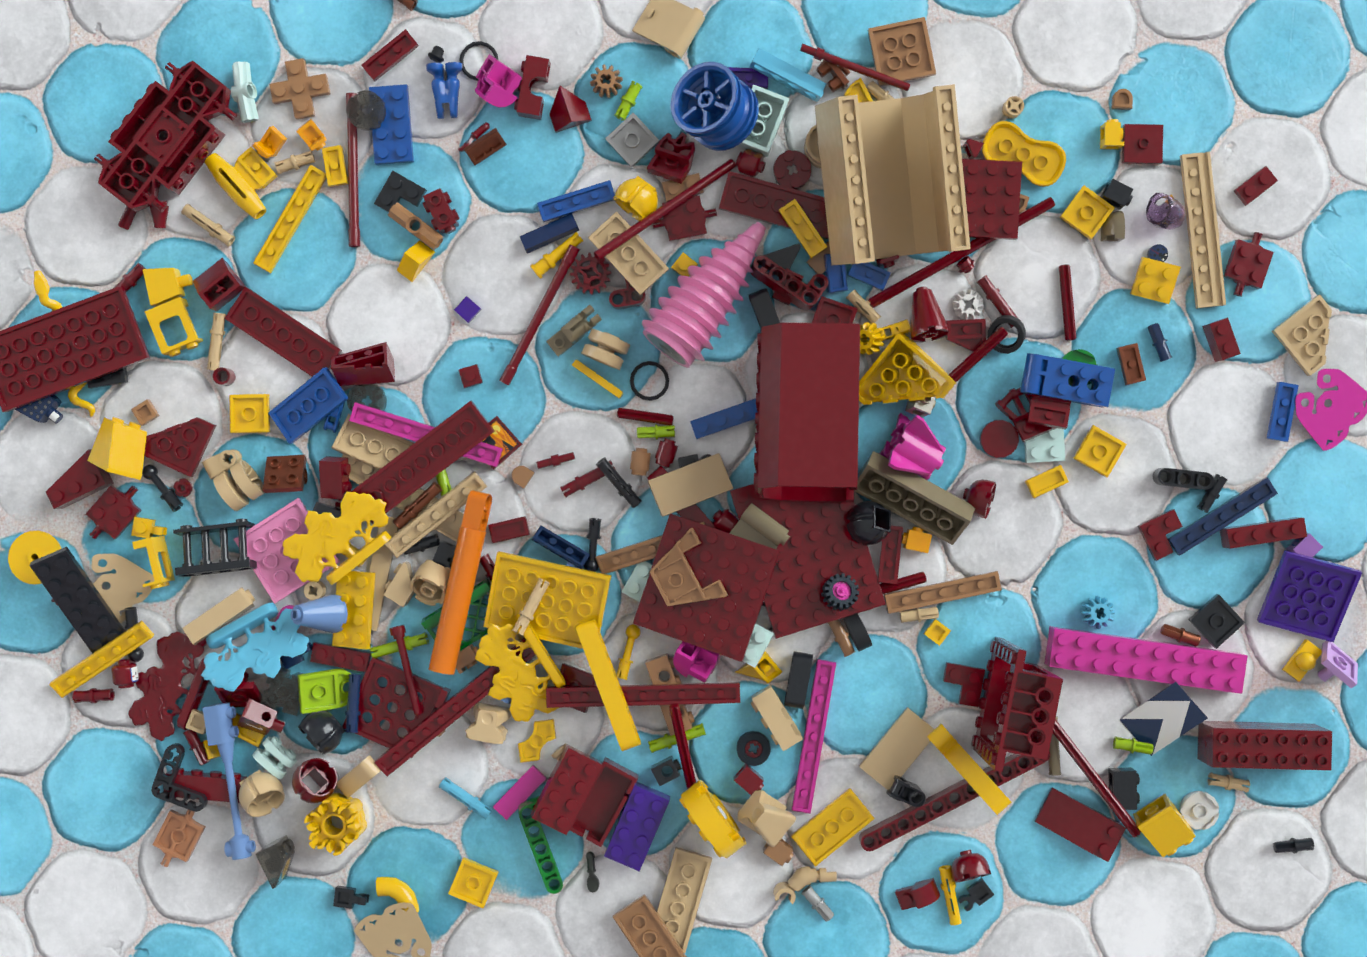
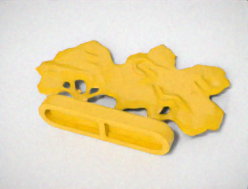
M346 492L341 501V516L335 518L332 513L323 512L318 514L315 511H308L304 522L308 529V534H294L283 541V555L299 560L295 574L302 582L307 580L318 582L321 579L324 567H333L334 570L326 576L327 581L333 585L391 539L387 531H382L374 538L370 537L373 527L380 528L388 524L389 517L384 511L387 503L381 499L375 500L370 494ZM370 520L374 521L372 526L370 525ZM363 521L367 522L368 529H365L366 533L361 529ZM359 530L361 534H356L355 531ZM353 537H363L366 544L358 551L353 552L348 546V542ZM347 552L350 557L338 566L334 555ZM322 558L327 559L328 562H323Z
M492 624L487 630L488 634L481 638L479 649L475 656V659L485 666H496L500 669V672L493 676L492 683L494 685L490 688L488 695L498 700L507 697L511 698L509 710L513 719L519 722L530 721L535 709L547 714L558 709L547 708L546 706L547 683L551 679L556 687H563L566 685V681L531 624H528L524 632L525 643L515 639L517 633L512 631L514 625L506 624L499 627ZM512 638L514 641L510 642L507 639ZM516 644L515 646H520V648L511 650L507 648V645ZM527 648H532L538 658L530 664L522 659L523 650ZM541 663L548 676L537 677L535 666ZM543 683V687L538 689V686Z

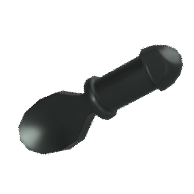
M590 851L586 854L587 873H589L587 887L590 892L594 893L599 889L600 883L594 874L596 872L595 855Z

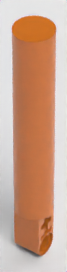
M472 490L467 498L428 668L437 673L455 674L485 540V531L492 505L491 494Z

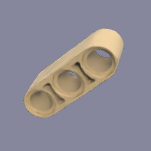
M370 755L337 782L336 786L346 798L350 797L381 771Z

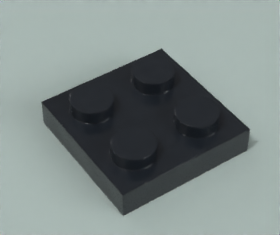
M1219 594L1213 596L1188 619L1216 649L1245 623Z

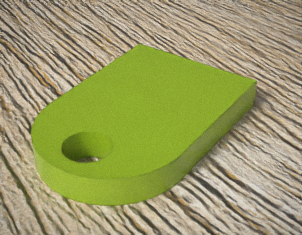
M331 669L297 675L301 714L347 706L348 691H343V685L349 682V674L351 673L344 669Z

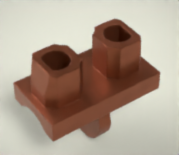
M825 60L817 67V72L822 78L828 73H831L834 77L827 82L832 92L840 88L844 90L848 87L849 80L846 76L851 73L848 69Z

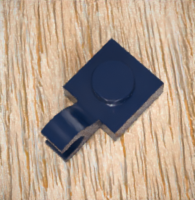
M311 642L307 644V650L303 654L313 649ZM303 654L293 658L289 656L280 657L286 670L305 660Z

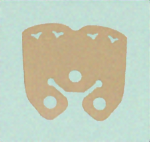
M112 553L96 554L92 557V570L94 572L101 573L115 569L116 573L101 575L93 585L118 621L122 623L126 620L125 611L122 612L121 616L119 611L144 601L152 589L150 586L143 587L142 584L149 580L154 582V577L151 573L120 555ZM99 560H106L107 565L100 567L98 565ZM104 582L110 583L111 587L108 590L102 588Z
M411 903L393 904L387 907L382 915H369L362 919L355 927L354 932L373 957H400L393 954L388 955L386 951L389 950L397 954L406 952L410 949L412 939H415L416 943L413 945L411 956L430 957L432 949L430 937L414 905ZM395 940H402L403 945L400 947L396 946ZM419 948L424 949V956L418 955L417 950Z

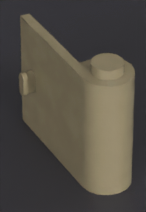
M753 503L749 505L738 523L729 533L773 549H777L780 544L784 545L790 537L788 529Z

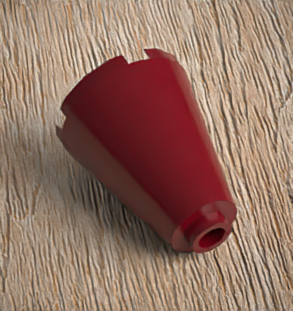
M926 286L917 288L912 298L911 340L914 342H926L925 338H931L933 341L949 334V327L932 290Z

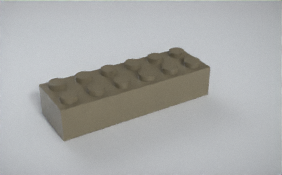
M873 451L858 473L857 490L854 491L873 502L881 504L886 509L891 510V512L953 545L971 522L975 508L968 502L915 473L891 468L888 466V458Z

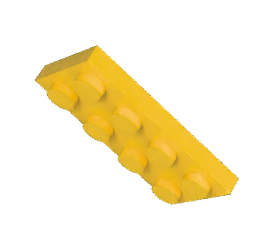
M351 570L336 582V595H340L341 601L346 603L348 615L347 622L343 623L341 627L343 628L342 631L333 633L332 646L370 649L375 586L374 572Z

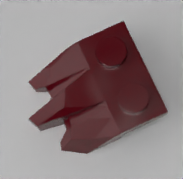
M683 132L676 139H672V135L667 133L655 147V155L647 166V172L682 184L692 166L695 153L694 142L687 143V135Z

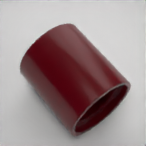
M220 367L213 372V380L220 385H232L236 379L235 373L231 369ZM223 372H226L228 377L223 382L221 380V374Z

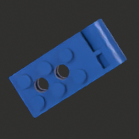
M1027 353L1020 392L1029 395L1035 394L1069 400L1073 403L1100 408L1109 407L1115 368ZM1069 377L1073 380L1072 386L1068 383ZM1088 381H1090L1092 384L1091 389H1089L1087 386Z

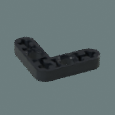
M174 743L168 746L164 752L152 785V794L156 798L198 812L206 807L208 803L207 797L201 792L174 783L185 755L184 747L179 743ZM176 748V752L179 753V755L175 756L173 758V761H167L172 759L173 752H171V750ZM166 765L171 766L173 769L171 776H167L164 773ZM160 785H164L163 789L168 791L160 793V789L158 787ZM177 790L184 793V799L181 801L175 797ZM199 798V802L202 804L196 806V802L192 800Z

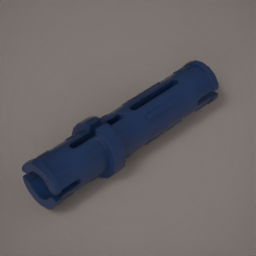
M349 674L347 711H345V715H347L346 733H358V717L361 715L359 700L362 674Z

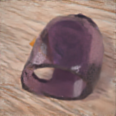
M1155 193L1148 202L1146 217L1157 228L1172 230L1183 225L1185 208L1172 195ZM1159 199H1166V201L1159 206L1156 205V202Z

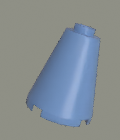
M329 595L295 605L291 611V619L296 625L329 633H338L342 631L343 623L347 622L348 611L346 603L341 601L340 595Z

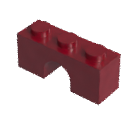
M526 55V60L522 61L521 72H523V77L518 86L520 94L519 99L517 98L514 104V110H517L518 116L541 120L544 99L541 96L533 95L531 88L536 82L548 83L551 67L549 59Z

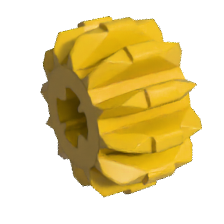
M865 322L863 325H860L861 354L867 353V355H872L874 352H879V347L884 345L881 339L885 338V336L880 334L882 328H877L876 323L870 324Z

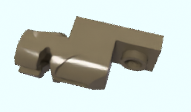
M591 305L583 309L561 327L560 331L546 341L558 357L586 336L588 331L602 320L598 314L591 318L590 322L587 320V317L595 311Z

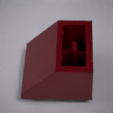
M224 258L218 260L193 280L199 296L210 309L215 311L220 310L246 287Z

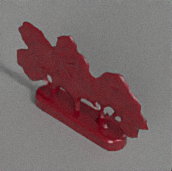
M175 632L171 633L168 637L164 636L157 640V654L162 660L163 665L161 668L153 666L147 669L146 673H138L139 680L136 682V686L143 691L144 697L134 701L128 713L135 726L144 725L148 722L151 736L160 741L174 734L175 729L172 719L177 714H179L177 726L183 730H188L185 727L193 709L198 710L209 680H204V677L201 676L205 669L204 658L199 663L197 669L194 665V659L203 654L204 647L200 643L193 645L186 633ZM189 653L193 655L192 659L189 657ZM184 657H186L189 660L190 663L188 666L191 667L190 669L184 665ZM183 669L187 670L186 673H182L181 671ZM191 673L194 675L190 689L187 690L182 687L181 680L183 676ZM184 693L187 696L182 709H180L176 704V700ZM170 709L173 710V712L167 713V710Z

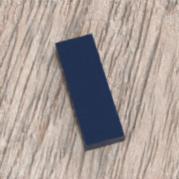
M571 213L521 235L520 239L528 254L579 231V228Z

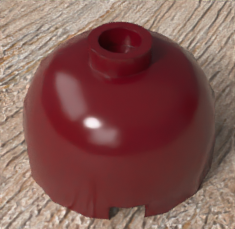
M984 479L976 480L971 484L970 488L965 489L963 499L975 508L973 515L985 519L988 517L991 510L990 505L994 500L996 492V482Z
M971 850L960 852V856L954 859L951 866L953 882L956 883L991 874L987 860L979 853H972Z

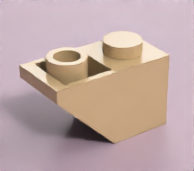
M406 561L403 564H398L394 571L395 577L393 580H389L384 587L386 590L384 596L402 607L407 606L414 594V591L412 590L411 592L409 589L413 572L411 564Z

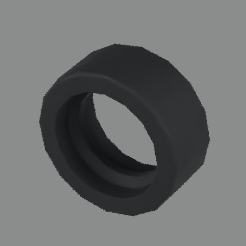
M1003 315L992 322L987 332V339L995 333L999 325L1004 323L1013 325L1018 332L1017 340L1011 345L999 343L993 348L997 352L1009 354L1021 347L1026 337V329L1018 318L1012 315Z
M858 613L843 618L846 628L859 652L872 646L871 639Z

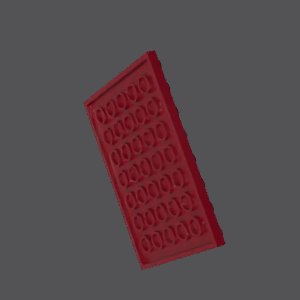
M754 484L730 491L739 520L749 505L753 503L789 530V539L784 545L780 544L776 549L780 553L764 598V604L775 639L886 605L868 546L855 542L847 529L846 524L850 522V520L846 519L847 514L855 506L854 502L778 501L763 499L759 497V493H756ZM843 573L845 576H851V580L855 579L856 582L854 584L859 587L857 589L859 595L857 596V601L846 610L839 611L837 609L835 611L832 610V606L830 608L827 606V602L824 603V596L821 595L823 592L822 587L830 577Z

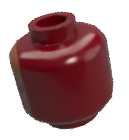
M746 149L744 152L741 151L736 160L738 171L751 177H756L759 173H762L766 162L763 161V155L750 149Z

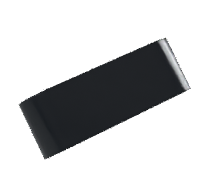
M766 288L748 295L760 329L764 326L780 323Z
M1158 468L1152 475L1154 482L1163 486L1207 490L1214 484L1213 476L1207 472ZM1162 472L1167 474V480L1164 482L1160 478ZM1182 474L1186 476V482L1184 484L1180 482V476ZM1201 476H1203L1206 481L1203 486H1201L1199 483V479Z
M793 652L784 706L804 708L813 654Z

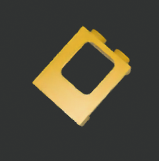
M182 297L145 311L161 353L170 357L181 354L183 349H194L199 346L198 343L203 342V339L198 337L186 309L189 306L188 302ZM174 316H179L187 333V339L173 346H168L161 331L160 323Z
M150 537L132 542L134 549L147 548L154 582L142 584L143 587L150 586L151 589L169 586V581H174L175 578L165 537ZM158 552H161L167 578L163 577Z

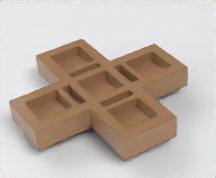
M304 58L285 61L288 80L269 84L272 102L280 104L292 101L295 119L314 117L315 111L312 97L331 94L326 73L308 77Z

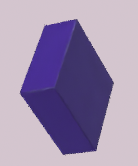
M467 296L454 309L468 323L482 310Z

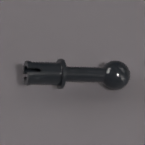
M146 465L142 469L143 477L152 480L162 493L160 498L166 501L173 512L178 511L183 506V503L174 494V489L166 487L158 477V470L154 465Z
M589 518V532L586 535V538L590 539V556L584 564V569L596 572L599 568L596 560L597 539L602 537L600 536L602 519L599 518L597 520L596 518Z
M136 607L125 608V629H130L138 623ZM138 647L130 652L128 657L131 661L138 662L144 657V652Z

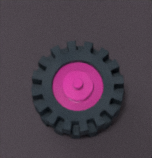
M843 573L840 575L835 574L824 583L821 595L824 596V603L827 602L829 608L833 607L832 610H846L857 601V596L859 595L857 589L859 587L854 584L856 582L855 579H850L851 576H845Z

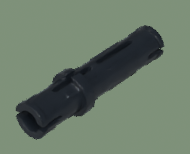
M604 457L597 462L596 466L619 491L618 494L623 496L632 508L638 506L642 500L631 489L632 486L624 481Z

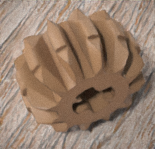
M605 64L602 65L603 70L596 67L597 74H591L593 80L590 82V85L594 87L593 92H599V97L601 98L605 93L607 98H610L611 92L616 96L618 94L616 89H622L620 82L623 79L619 76L620 71H613L614 67L612 65L608 70ZM603 79L609 80L610 83H603Z

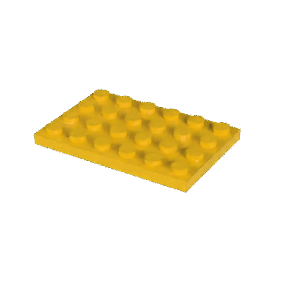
M498 551L483 627L490 628L492 624L499 627L506 624L515 626L520 617V610L523 611L538 578L544 580L540 587L543 586L545 580L550 584L533 614V621L530 620L529 622L539 639L583 649L577 634L576 625L595 619L601 632L611 575ZM520 626L519 629H518V631H517V634H518V635H519V631H520V629H521L522 626Z

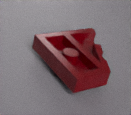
M985 319L946 321L949 327V334L946 336V340L972 352L986 341Z

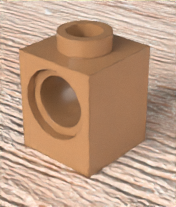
M782 838L775 847H771L767 843L763 847V853L781 866L785 862L789 863L794 855L792 853L793 847Z

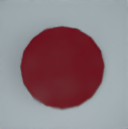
M994 420L986 424L980 434V445L983 451L994 458H1004L1011 455L1019 443V434L1016 428L1010 422L1004 420Z

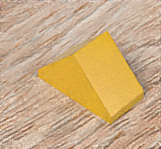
M419 240L404 253L397 271L413 282L435 254V251Z

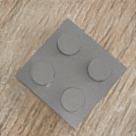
M634 113L605 138L631 168L659 142L658 138Z

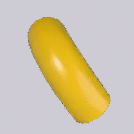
M395 877L376 878L378 897L389 896L395 899L397 903H411L416 911L419 912V904L415 892L407 883Z

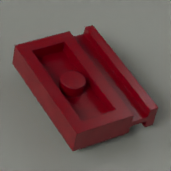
M1032 394L1027 423L1066 430L1071 401Z

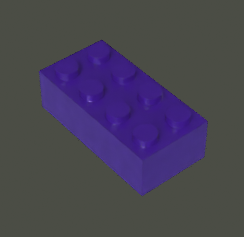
M636 782L606 848L604 857L640 872L670 802V796Z

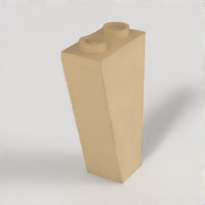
M240 588L182 629L192 644L196 645L210 634L255 607L253 604L255 598L249 590L244 591L243 588Z

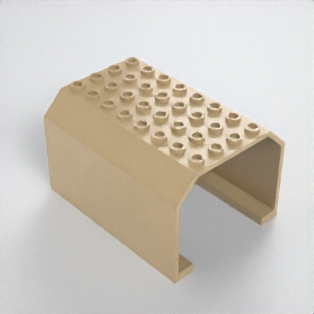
M955 84L935 86L933 91L905 98L858 103V95L836 97L815 106L832 265L874 262L875 259L889 258L895 255L906 256L971 249Z

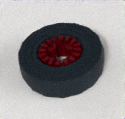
M750 731L739 738L736 750L738 757L743 763L757 766L768 759L771 747L769 740L764 734ZM753 743L754 746H759L756 753L753 751L749 752L750 744Z

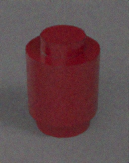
M667 438L664 441L660 440L655 455L656 464L668 468L670 464H673L678 446L675 445L676 441Z

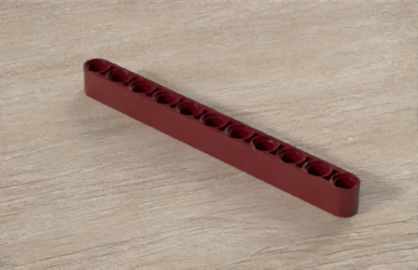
M1050 751L1047 760L1019 754H1012L1006 757L1004 767L1009 766L1010 769L1005 775L999 771H994L990 766L983 769V771L987 775H992V781L997 786H1000L1047 762L1050 758ZM1026 757V763L1023 766H1019V759ZM963 779L926 798L922 806H911L864 830L859 835L860 844L864 850L874 851L979 797L975 790L967 792V787L970 784ZM952 793H958L956 800L951 801L949 799ZM935 802H941L939 809L935 810L932 808ZM923 810L924 816L916 818L915 814L917 811ZM901 819L907 820V824L904 827H899L898 822ZM884 828H889L890 833L888 835H881V831ZM866 837H872L873 842L871 844H865L864 839Z

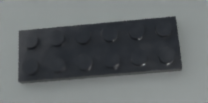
M64 547L30 563L31 569L92 653L125 632L121 623L68 547Z

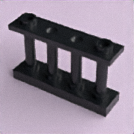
M236 519L234 523L201 527L183 525L180 526V529L173 530V534L183 536L184 564H182V567L175 568V575L191 577L257 569V561L247 557L246 528H252L255 524L249 522L248 519ZM238 529L239 557L237 561H231L228 551V531ZM220 532L221 559L219 563H212L210 561L209 533ZM201 534L202 562H200V565L192 563L191 535Z

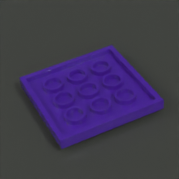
M1284 550L1257 621L1334 643L1362 572L1354 568Z

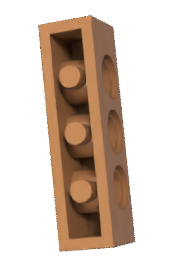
M668 653L646 660L645 664L653 685L682 684L679 675L675 676L673 657H669ZM667 671L670 674V678L662 680L659 677V673ZM686 704L679 705L683 711L681 716L685 731L692 729V723L695 722L692 712L687 711ZM660 705L670 736L674 735L669 711L670 705Z

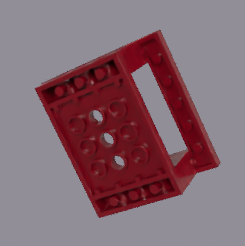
M995 637V641H992L990 645L992 656L991 660L987 661L986 671H988V676L983 681L982 688L985 691L984 696L979 701V709L981 711L980 716L976 717L975 727L977 731L976 735L972 737L971 746L994 771L1003 772L1006 752L1047 760L1063 679L1037 664L1025 662L1026 650L1004 638ZM988 735L993 736V742L987 737Z

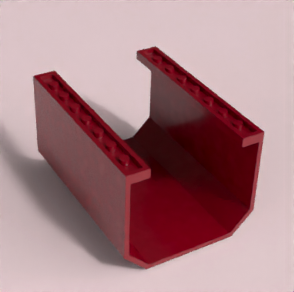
M778 323L762 327L761 333L757 334L758 373L756 374V385L758 393H756L757 413H755L757 431L755 433V448L757 453H754L756 471L754 473V488L756 493H759L760 498L778 501L854 502V490H857L860 324Z

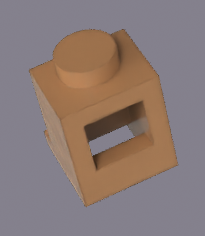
M471 644L459 652L456 665L459 674L466 670L465 666L469 669L477 664L475 659L476 652L479 649L477 646L474 647Z

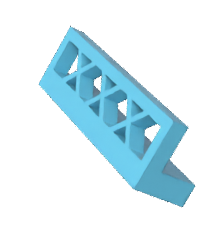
M758 48L749 66L815 102H818L824 94L823 90L827 83Z

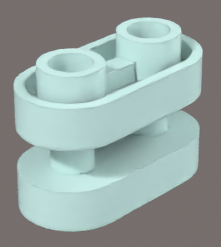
M268 736L262 743L265 749L257 748L252 756L273 776L282 779L287 773L284 767L291 768L297 762L296 754L291 749L283 747L281 740L277 737ZM270 754L275 756L279 760V762L276 761Z

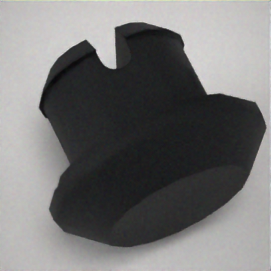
M434 46L432 52L428 53V56L435 62H443L444 50L439 46Z

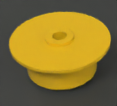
M43 531L23 533L14 540L9 549L8 563L10 569L22 582L42 584L31 569L30 563L62 548L59 542L49 533Z

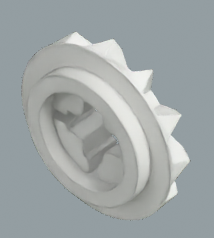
M972 289L962 290L953 300V310L963 320L977 318L984 308L983 298ZM973 298L974 300L971 305L974 309L968 308L963 311L966 305L964 301L968 302Z

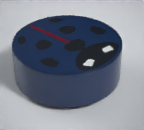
M1157 244L1148 250L1147 257L1165 262L1168 258V250L1165 246Z

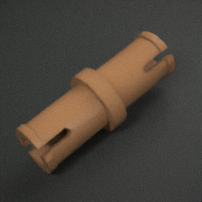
M840 620L828 622L835 636L834 640L838 642L844 657L856 652L848 638L849 634L845 632Z

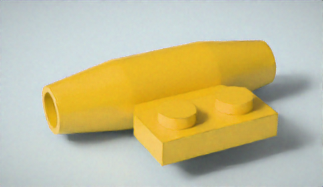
M252 147L248 148L237 158L234 167L217 153H213L206 158L205 164L212 176L236 205L254 219L261 218L267 210L255 190L264 189L278 176Z

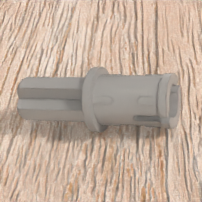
M810 885L806 887L801 894L812 905V909H815L826 922L831 920L834 913L825 904L824 898H820Z

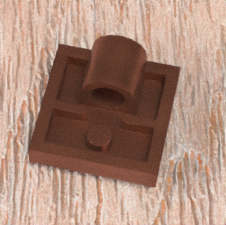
M306 456L267 457L263 483L264 493L303 491L304 484H307L308 479Z

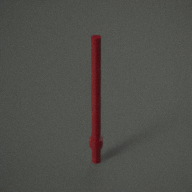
M803 43L801 45V52L812 55L814 59L819 61H828L908 91L910 88L909 83L829 54L822 48L817 47L816 49Z

